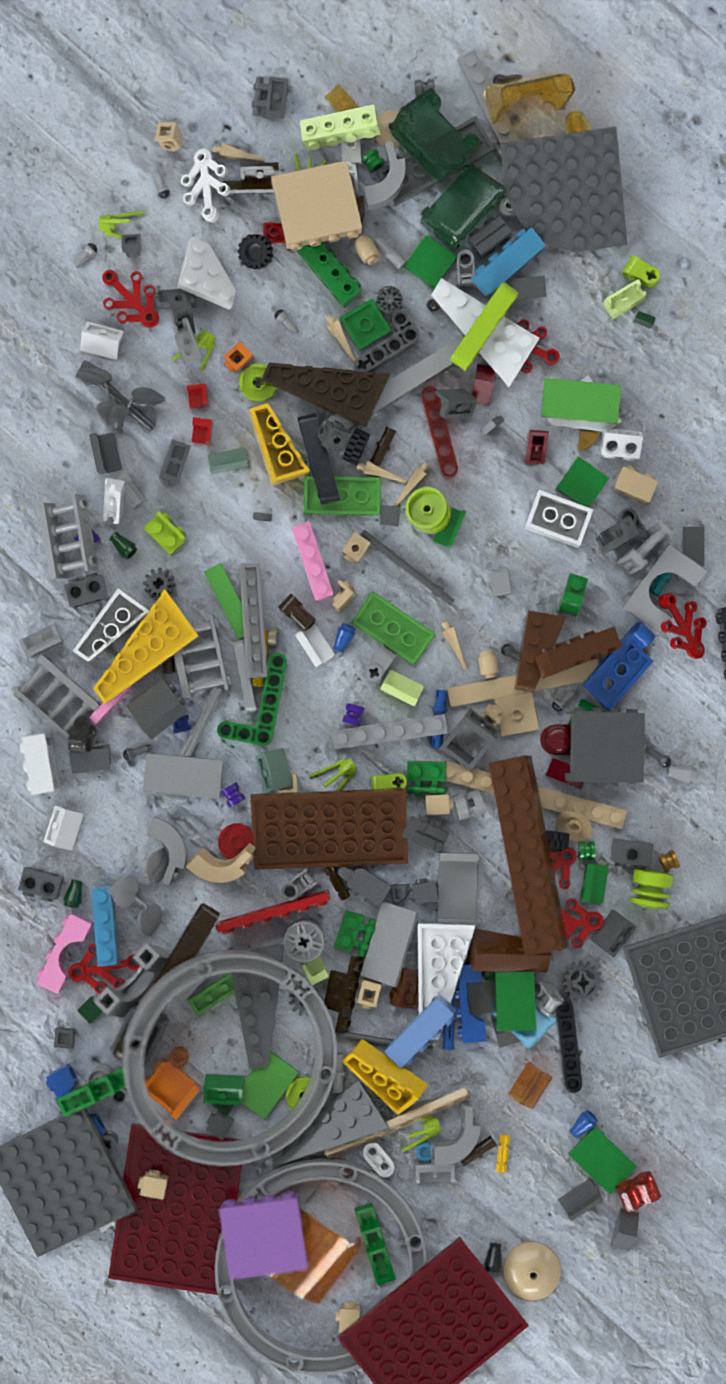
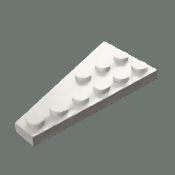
M418 924L419 1014L439 994L451 1004L476 924ZM440 1035L436 1039L431 1038L430 1040H439Z

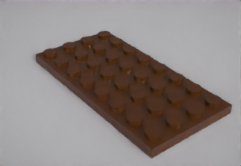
M406 788L251 794L250 796L253 846L255 847V870L408 864V842L402 836L405 827H407Z

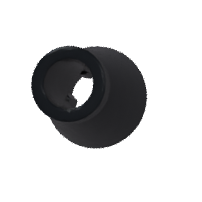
M490 1242L484 1262L486 1271L500 1273L501 1268H503L501 1244Z

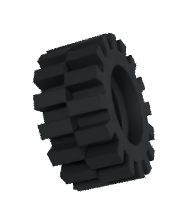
M249 234L238 245V258L247 268L262 269L268 263H271V258L274 256L272 254L274 248L267 237L260 234ZM253 244L260 245L263 251L262 256L256 260L249 255V248Z
M356 428L346 446L342 459L357 465L365 450L370 434Z
M546 830L550 848L568 849L570 833Z

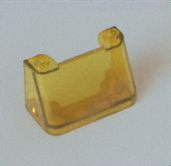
M544 72L489 84L484 96L492 124L502 122L503 113L509 110V105L515 104L519 99L541 95L543 104L551 103L554 106V111L564 109L576 89L572 77L568 74Z

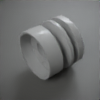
M303 918L296 920L288 927L284 935L283 944L290 958L297 962L306 963L313 961L320 955L324 947L325 936L323 929L317 922ZM301 937H303L304 939H309L307 942V946L299 943L301 941Z

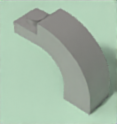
M393 141L385 143V151L390 169L387 177L378 184L364 187L368 211L386 206L397 197L402 189L405 179V158L400 159L398 147L394 148Z
M155 816L152 818L147 836L160 840L168 848L170 860L162 883L170 885L178 877L179 871L176 870L177 867L184 869L186 866L187 847L183 836L174 825Z
M469 1102L461 1103V1126L458 1133L448 1141L431 1142V1163L434 1166H447L464 1159L475 1147L481 1126L476 1121H473L476 1119V1110Z

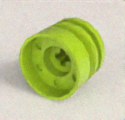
M634 869L632 881L640 884V888H632L630 892L639 894V896H630L629 902L651 909L670 908L669 902L662 901V898H671V895L663 892V888H673L674 875L651 870Z

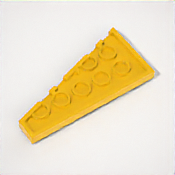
M166 589L163 590L161 596L153 604L151 610L140 622L125 643L123 649L117 654L115 660L93 688L104 704H107L199 637Z

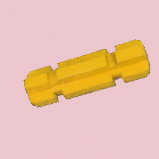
M500 1134L496 1171L506 1173L510 1136Z

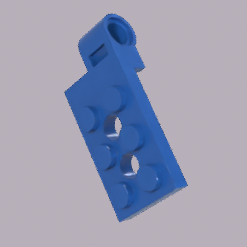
M637 622L620 640L623 648L609 653L582 683V686L606 710L609 711V708H613L652 664L653 660L641 648L647 647L655 638V634L643 622ZM620 664H623L625 668L624 672L621 675H619L617 673V667ZM610 678L612 681V686L609 689H606L604 687V682L606 679Z

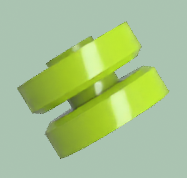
M422 487L409 496L406 503V515L408 520L419 531L426 534H436L443 531L449 525L452 518V508L449 501L437 489Z

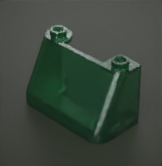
M429 88L401 107L391 125V133L436 182L442 183L481 148L483 142L474 133H468L463 137L439 112L441 98L432 88Z
M466 164L460 170V176L431 207L427 206L420 214L422 216L420 223L453 253L460 247L461 241L467 237V234L496 206V203L499 205L506 196L507 189L501 183L473 164L469 166Z

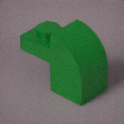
M569 573L557 612L573 617L577 616L584 598L583 595L588 578Z

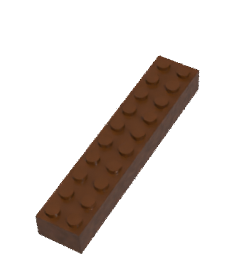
M523 755L490 762V774L525 956L567 949L569 947L532 756Z

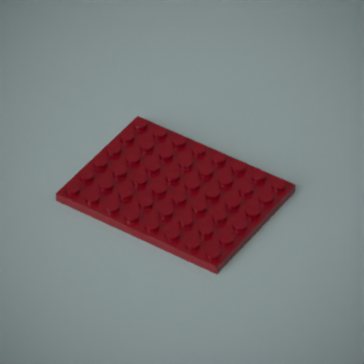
M132 1123L123 1181L137 1206V1210L118 1219L116 1222L108 1279L218 1295L215 1280V1262L219 1235L222 1230L219 1208L226 1200L235 1199L237 1201L243 1164L227 1166L208 1165L176 1155L159 1143L144 1125ZM159 1128L161 1134L167 1135L169 1137V1140H171L169 1133H165L161 1130V1128ZM181 1131L192 1137L207 1141L232 1142L242 1140L224 1137L221 1140L215 1135ZM157 1170L161 1174L169 1176L164 1199L140 1195L141 1189L138 1188L140 1177H144L146 1171Z
M459 1236L341 1332L337 1338L373 1384H459L529 1325Z

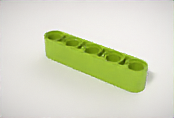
M505 282L501 283L452 354L451 362L464 371L469 368L519 295L518 291Z

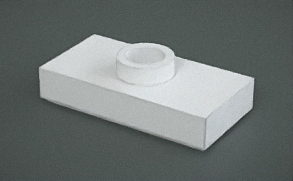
M360 139L354 142L341 143L342 161L347 160L351 164L361 165Z

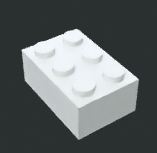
M538 490L524 529L578 548L581 545L593 509Z
M44 733L21 737L20 750L25 755L23 768L24 772L28 773L29 780H26L28 792L31 791V795L61 790L51 734Z

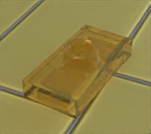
M340 84L325 96V99L336 112L359 108L357 103Z

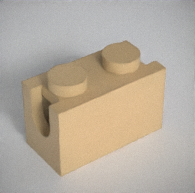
M627 466L620 469L612 490L647 505L650 503L659 481L654 480L655 477L647 473L642 475L637 472L636 468Z

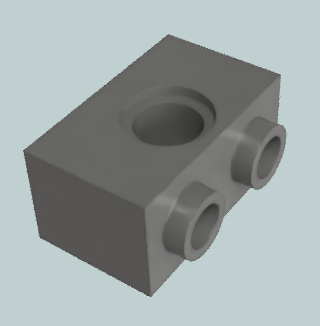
M613 838L610 861L615 862V866L626 867V864L634 865L635 869L645 870L646 867H651L654 844ZM630 849L636 851V857L632 860H629L627 857V852Z

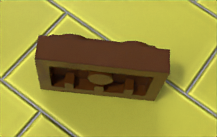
M402 968L397 987L392 986V990L389 993L390 1004L400 1008L418 1010V970Z

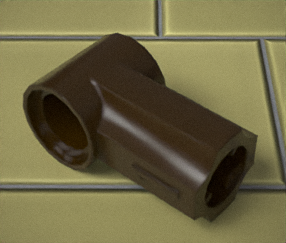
M290 593L278 608L288 618H292L306 632L314 625L316 618Z

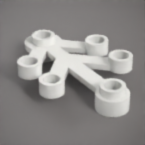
M200 149L194 156L195 165L189 174L182 176L181 183L185 187L190 188L193 186L194 179L199 171H201V177L192 191L184 195L183 201L189 206L194 205L197 196L203 189L205 207L202 211V216L208 222L213 223L218 220L219 211L213 206L211 186L217 189L218 193L222 196L229 195L230 187L210 176L208 167L213 169L220 178H225L228 175V169L224 165H218L214 162L210 151Z

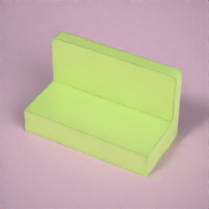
M390 670L380 690L415 707L424 686Z

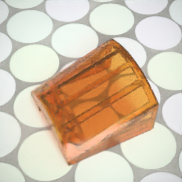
M300 1208L306 1256L309 1257V1267L307 1270L269 1274L268 1276L295 1295L319 1304L360 1249L361 1238L357 1236L351 1242L328 1229Z

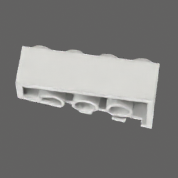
M118 588L73 649V652L89 662L145 616L149 610Z

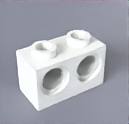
M603 428L600 447L601 455L609 459L623 457L627 461L640 459L643 442L642 432ZM609 441L617 442L613 448L607 447V443ZM629 443L636 444L632 450L626 449V446Z

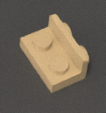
M341 580L337 582L344 592H339L333 598L334 603L332 605L339 613L355 598V590L346 580L344 583Z

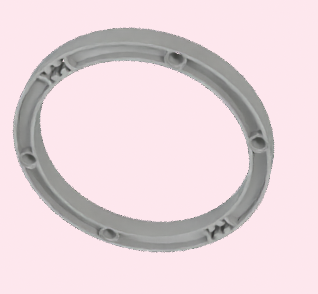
M224 950L204 954L182 963L164 975L147 992L135 1010L128 1026L123 1048V1075L127 1093L137 1116L148 1132L170 1151L186 1159L220 1166L239 1165L263 1159L278 1152L298 1138L311 1125L325 1104L333 1084L337 1064V1043L333 1022L324 1002L315 989L298 972L285 963L264 954L243 950ZM206 963L204 970H197L199 964ZM228 972H246L262 975L277 981L292 991L301 1001L309 1015L316 1044L314 1069L309 1084L299 1102L285 1118L256 1136L232 1142H214L187 1135L169 1124L159 1114L147 1094L143 1075V1057L150 1030L164 1007L183 989L199 980ZM291 976L303 986L301 989L291 982ZM132 1040H140L137 1046H130ZM328 1069L324 1076H320L322 1070ZM159 1128H161V1130L165 1133L168 1132L169 1136L171 1137V1140H169V1137L167 1135L161 1134ZM264 1144L262 1149L255 1150L257 1145Z
M320 1157L302 1159L282 1165L256 1180L236 1201H243L244 1198L250 1197L251 1194L253 1196L257 1194V1199H261L264 1195L275 1194L291 1185L311 1180L345 1182L357 1186L376 1197L397 1220L404 1234L408 1250V1273L406 1280L427 1263L422 1232L415 1214L406 1199L384 1177L379 1176L375 1171L351 1161ZM351 1168L353 1172L351 1175L346 1176L343 1174V1170ZM221 1230L215 1262L218 1298L230 1326L248 1348L279 1368L306 1375H332L348 1372L360 1367L345 1347L327 1351L304 1350L286 1345L263 1331L245 1310L239 1298L234 1279H229L223 1231ZM413 1237L420 1238L416 1244L410 1243V1240ZM224 1288H230L232 1292L230 1294H224L222 1290ZM292 1357L299 1358V1361L296 1363L290 1362V1359Z

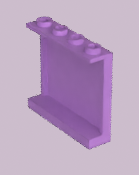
M285 1192L282 1193V1196L274 1197V1194L264 1195L261 1199L247 1197L239 1202H236L235 1199L224 1201L219 1210L230 1280L308 1269L309 1257L306 1256L298 1202L299 1193Z

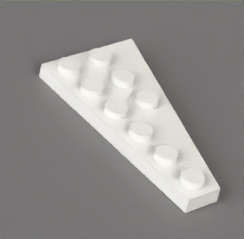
M442 278L431 294L432 298L464 335L468 333L486 306ZM503 317L479 354L509 388L538 342L539 337Z

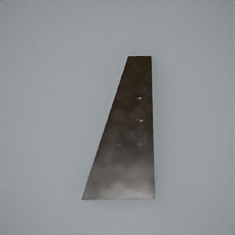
M269 362L261 381L367 427L390 377V373L379 374L369 371L358 372L347 369L314 368L312 366L303 367Z

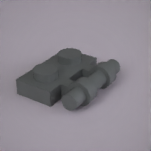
M257 76L256 83L253 86L255 94L251 105L253 108L252 115L260 116V110L266 109V117L285 119L288 78L269 77V83L264 84V77ZM263 92H268L267 101L262 100Z

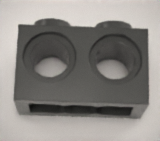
M92 573L86 575L87 579L79 580V578L68 580V584H65L64 588L69 606L76 608L109 599L104 576ZM98 582L100 589L97 592H92L91 585ZM76 587L81 589L79 597H74L72 594Z
M27 866L23 869L18 890L23 891L22 894L25 896L34 897V895L41 896V900L52 902V900L59 898L64 876ZM29 877L34 878L36 881L34 888L29 887L27 884ZM47 882L54 885L52 893L46 890Z

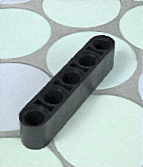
M312 413L297 417L321 505L340 501L327 450L321 445L322 442L318 438L320 425L317 414Z
M562 996L563 1000L568 1002V1008L560 1010L558 1005L555 1009L562 1078L565 1088L571 1093H577L582 1088V1076L574 1007L568 997ZM563 1021H570L571 1026L568 1029L561 1028ZM566 1040L573 1041L571 1048L566 1049L563 1047ZM569 1059L575 1060V1065L571 1068L566 1067V1062ZM572 1078L577 1079V1084L574 1087L568 1086V1081Z

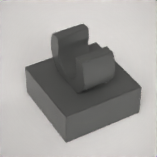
M141 233L122 235V252L126 253L127 257H130V252H137V256H140V251H142Z

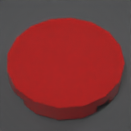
M233 823L226 826L218 837L219 850L229 860L236 857L249 843L253 845L252 830L242 823Z

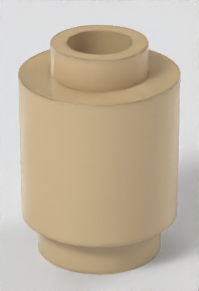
M363 235L354 241L355 250L364 264L372 265L378 261L380 253L371 238Z
M494 650L479 652L478 662L481 676H485V679L495 678L496 674L500 672L497 655H495Z

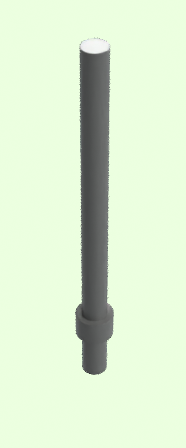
M364 530L360 536L371 542L374 547L431 590V594L436 598L439 597L448 605H452L455 600L443 591L444 588L440 585H435L368 531Z
M335 1031L336 1038L358 1042L363 1039L370 1044L388 1046L394 1040L352 1032ZM428 1045L423 1052L433 1054L434 1046Z

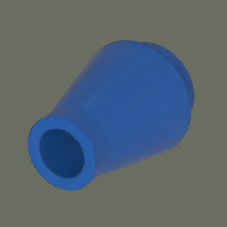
M345 623L338 626L333 649L343 653L356 635L354 633L356 628Z
M589 1110L582 1112L570 1129L571 1134L578 1138L594 1128L598 1119Z

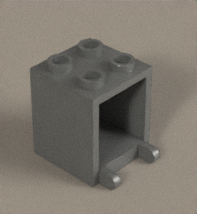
M138 1003L134 1004L109 1049L112 1053L128 1027L139 1005ZM164 1013L147 1039L143 1057V1068L148 1063L170 1021Z

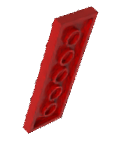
M329 889L218 921L215 925L217 933L228 934L233 932L235 927L241 926V929L253 926L252 924L256 921H260V924L269 922L273 916L277 915L279 918L290 915V911L297 910L298 913L309 910V906L314 904L316 907L327 905L331 897Z

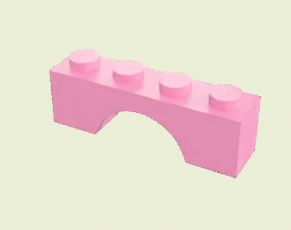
M310 522L291 527L315 601L319 602L334 597Z
M74 912L70 916L66 915L62 926H64L62 933L58 932L53 942L56 945L53 951L49 950L45 958L48 962L45 968L41 967L37 974V978H39L38 985L57 994L61 992L68 977V972L62 963L63 951L71 942L86 940L94 924L93 921Z

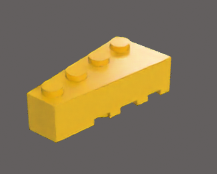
M267 403L250 408L248 414L271 485L308 475L310 472L309 468L303 462L301 455L295 449L270 405Z
M363 1039L353 1046L342 1060L397 1115L416 1102L429 1085L404 1067L400 1068L391 1058Z

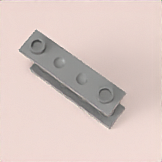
M74 494L72 495L73 503L55 507V503L37 504L50 580L68 578L67 571L84 567L85 571H99L86 495ZM74 510L76 522L59 526L57 515ZM78 529L79 541L62 545L60 533ZM81 548L82 560L65 564L63 553Z
M660 520L647 530L650 537L636 551L632 549L623 555L617 563L629 575L642 569L647 563L644 560L646 558L645 555L656 544L660 545L674 535L672 532L673 528L667 522Z
M213 614L209 615V622L195 624L192 627L196 632L212 629L214 640L185 646L174 654L183 699L193 698L192 694L198 690L224 685V689L227 691L230 690L229 686L232 685L230 674H226L217 629H220L219 620L214 618ZM216 647L218 659L191 665L185 664L184 656H187L188 653ZM220 666L221 678L194 684L189 682L188 675L191 672Z
M42 654L37 659L41 663L39 665L40 668L21 689L13 686L12 690L15 692L13 695L20 702L25 701L54 726L58 730L56 733L63 740H72L74 736L69 732L88 711L92 709L95 711L101 704L47 656ZM50 671L55 676L53 678L54 681L34 702L26 694L45 673ZM60 685H66L69 688L68 694L50 714L45 712L41 706ZM79 697L84 701L82 703L83 706L62 727L55 719L74 698Z

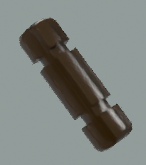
M326 867L324 870L327 876L330 877L329 880L335 891H338L340 900L344 901L349 898L350 894L347 889L345 890V885L339 874L336 873L335 867Z

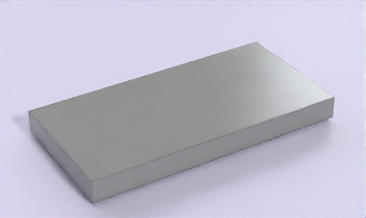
M147 753L143 792L220 799L223 760Z
M382 901L374 927L375 932L372 934L361 976L397 987L419 912Z

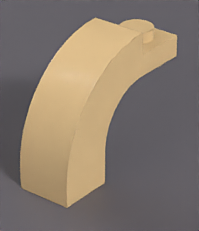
M249 843L236 857L230 860L215 858L202 847L189 860L186 867L203 880L214 883L230 882L241 877L246 872L249 866L248 863L254 858L252 854L255 847Z

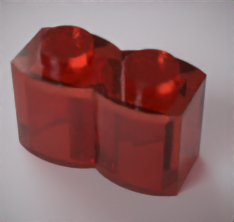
M650 1171L640 1172L633 1179L623 1180L615 1186L626 1212L635 1211L644 1204L653 1203L662 1197Z

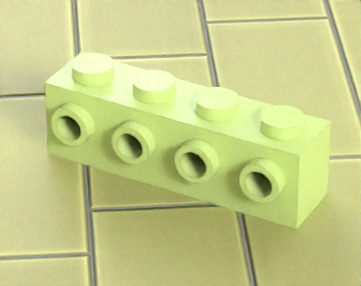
M374 104L300 120L302 141L306 150H317L320 147L336 146L343 142H354L357 139L373 138L376 135H381L378 113Z

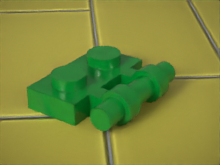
M407 761L408 781H415V786L407 787V793L415 794V796H421L422 794H446V787H439V781L447 780L446 761ZM423 781H432V786H423Z
M346 910L333 947L352 953L353 947L357 946L359 947L357 955L365 957L366 951L370 946L371 936L375 932L374 927L377 920L369 918L366 925L362 923L363 915ZM360 929L365 931L362 941L357 940Z

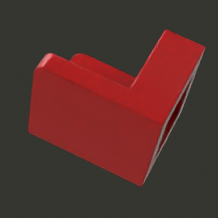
M206 384L186 386L190 409L209 407Z
M193 417L192 443L211 445L214 424L211 419Z

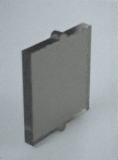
M495 980L466 983L468 994L466 1000L469 1003L470 1015L496 1013Z

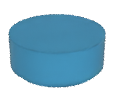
M424 1141L416 1147V1155L420 1161H431V1143L428 1141Z

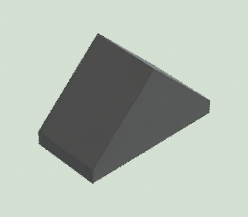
M624 1208L619 1209L610 1246L628 1251L631 1249L637 1238L639 1212Z

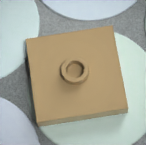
M532 692L494 699L495 705L499 706L502 709V714H504L499 723L501 736L539 730Z

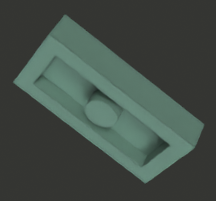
M245 447L208 455L212 475L249 467Z
M283 748L255 756L265 793L293 785Z

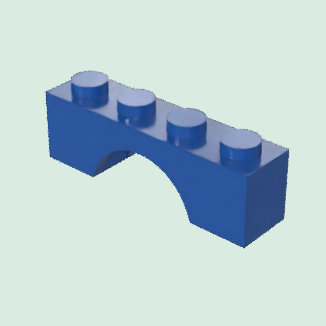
M470 962L464 963L458 980V988L455 989V998L459 999L460 1007H456L457 1019H461V1026H457L458 1038H462L463 1043L486 1042L484 1019L475 1016L468 1007V998L471 991L476 986L482 984L481 971H472Z
M70 1063L50 1073L46 1077V1084L50 1091H54L56 1100L73 1091V1087L79 1079ZM98 1113L89 1114L100 1136L103 1135L107 1129Z

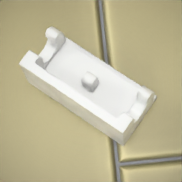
M111 478L105 479L104 521L108 517H113V524H119L123 515L125 481Z

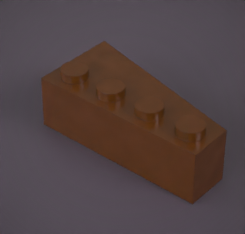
M528 610L525 618L514 689L534 692L541 677L535 656L542 654V649L550 646L553 649L566 617Z
M615 626L595 633L594 630L583 634L584 638L582 639L579 635L569 639V644L563 641L555 645L556 649H552V646L542 649V654L535 656L542 677H549L623 648Z
M475 928L468 949L472 971L547 972L552 957L551 952L525 956L521 937Z

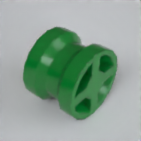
M377 149L369 151L361 159L368 166L367 170L369 173L377 171L385 164L384 159L380 158Z
M578 841L579 860H584L585 858L595 860V842L584 843L583 841Z

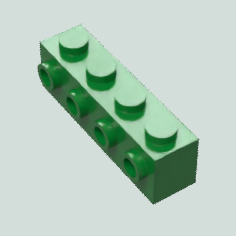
M325 241L321 242L318 246H310L309 244L302 246L299 250H295L343 308L361 295V284L356 278L352 279L349 276L348 268L336 260L337 255L331 248L328 250L325 247Z

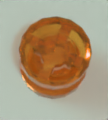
M183 1046L173 1048L169 1054V1062L176 1068L183 1067L189 1059V1052Z

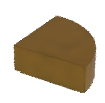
M579 431L578 451L591 447L596 442L599 432Z

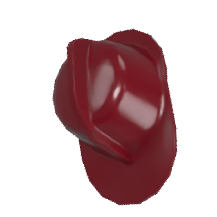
M555 724L546 727L540 737V743L544 751L553 755H571V726L568 724Z

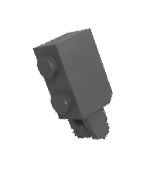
M342 866L338 869L339 876L348 882L346 885L349 887L348 891L355 896L362 895L365 897L364 901L373 907L375 904L380 906L391 888L390 884L363 867H359L355 871L349 867L347 868V866Z

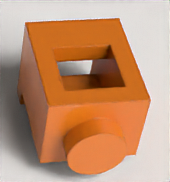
M239 341L223 356L226 361L224 365L230 372L235 370L239 373L254 359V356ZM236 357L241 358L239 363L234 362Z

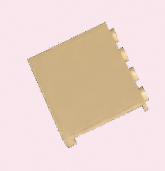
M347 160L271 176V184L275 193L286 241V249L299 250L305 245L318 246L324 241L336 242L342 237L355 238L362 233L361 220Z

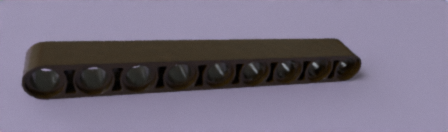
M205 903L200 904L151 988L172 969L197 956L216 924L220 912ZM167 1005L164 1007V1009L160 1012L157 1019L155 1020L148 1037L150 1036L152 1030L154 1029L155 1025L157 1024ZM128 1027L113 1051V1056L123 1061L124 1041ZM132 1040L130 1046H137L140 1040Z

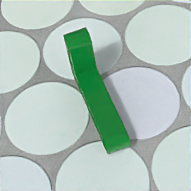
M275 653L269 659L257 727L224 721L217 727V733L221 738L261 746L269 745L272 742L287 667V659L283 654ZM282 657L284 660L283 665L275 667L273 665L274 658ZM273 675H277L280 678V683L277 686H272L269 682L270 677ZM269 694L276 696V702L273 705H269L266 702V697ZM265 713H270L273 717L272 722L269 724L264 723L262 720ZM225 724L231 727V733L227 736L221 732V728ZM243 728H247L250 731V736L247 739H243L240 736V731ZM261 732H267L269 735V740L265 743L259 740Z

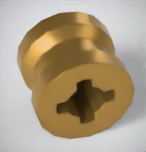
M674 850L669 851L666 855H658L665 873L669 872L672 868H680Z

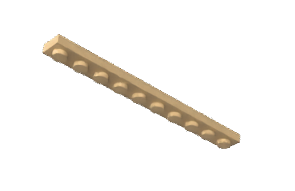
M446 761V781L494 794L490 773L474 768L470 771L462 765ZM538 786L541 807L561 813L574 811L582 814L588 820L620 829L623 828L627 810Z

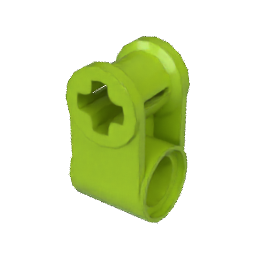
M631 255L622 271V274L630 280L636 281L639 279L641 285L646 288L656 286L660 277V272L656 267L634 255ZM652 274L653 278L651 280H648V276Z
M401 773L371 776V789L405 788L407 778ZM397 776H399L401 780H404V783L401 784V787H398L397 784H393V781L396 780Z

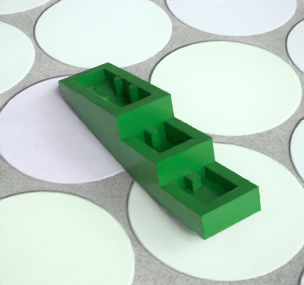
M123 1067L57 1098L56 1101L63 1116L66 1117L126 1088Z
M373 1202L354 1208L377 1285L396 1280Z

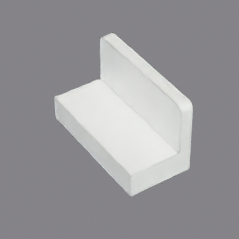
M87 321L81 334L80 350L116 360L118 358L119 345L124 337V331Z
M315 624L306 632L300 631L295 635L316 668L335 656Z
M55 805L43 842L54 847L72 850L83 814Z

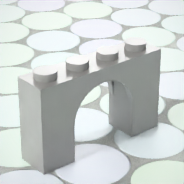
M670 543L667 546H661L657 552L659 557L655 562L651 561L645 569L648 571L646 575L638 578L634 584L635 590L632 593L628 592L623 599V602H625L623 608L661 634V623L668 620L671 621L673 617L651 600L649 587L653 579L662 573L671 572L678 574L696 587L707 572L706 568Z
M146 943L133 957L140 964L136 973L118 988L106 987L94 1002L106 1015L123 1018L153 985L170 955L162 947Z

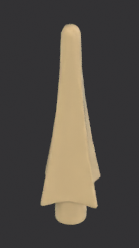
M223 142L221 147L215 145L213 147V153L220 154L219 159L265 161L262 157L246 153Z
M332 315L326 318L329 324L327 329L354 363L356 358L349 347L339 319L335 321Z
M368 460L366 464L362 462L357 464L356 469L363 471L362 475L407 483V479L392 474Z
M424 462L419 468L416 466L405 489L395 502V507H398L404 498L427 476L425 472L430 466Z
M447 620L441 623L444 629L441 632L458 657L463 669L467 670L468 667L460 649L455 627H451Z

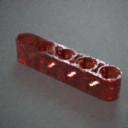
M427 386L421 392L422 407L440 474L444 479L451 480L458 471L456 457L445 418L439 416L437 419H432L429 416V413L433 410L440 413L442 405L440 398L435 394L437 389L433 386ZM427 392H431L435 398L433 400H426L424 395ZM442 429L445 435L443 437H436L434 431ZM446 447L449 449V454L442 456L439 453V449ZM447 465L452 466L454 473L446 474L444 467Z

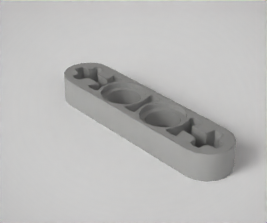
M243 639L233 641L247 714L257 713L251 678L246 677Z

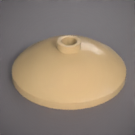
M529 1241L515 1246L508 1253L503 1265V1276L507 1287L514 1295L524 1300L535 1301L549 1296L556 1289L561 1277V1266L558 1257L551 1248L539 1242ZM532 1272L537 1273L534 1278L530 1277V1274Z

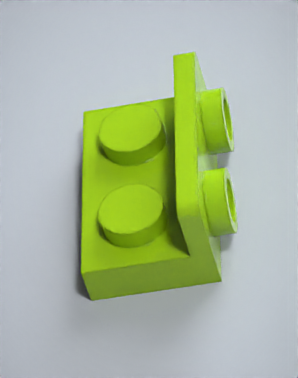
M158 511L157 515L144 529L172 555L187 540L184 537L186 532L179 525L175 528L170 523L173 519L166 512L161 514Z

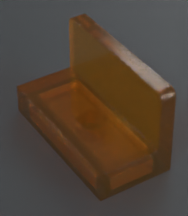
M527 1062L508 1095L518 1103L533 1109L553 1077L540 1070L533 1063Z

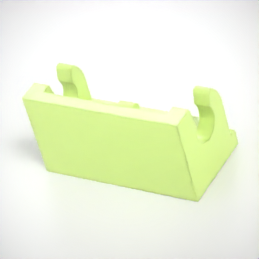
M639 279L604 300L603 304L612 319L646 300V291H642Z

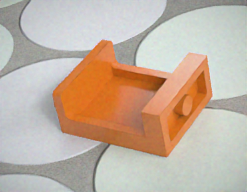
M165 1058L162 1062L158 1060L152 1068L155 1072L151 1077L146 1076L144 1082L148 1096L171 1113L170 1116L177 1120L198 1093L201 1085Z

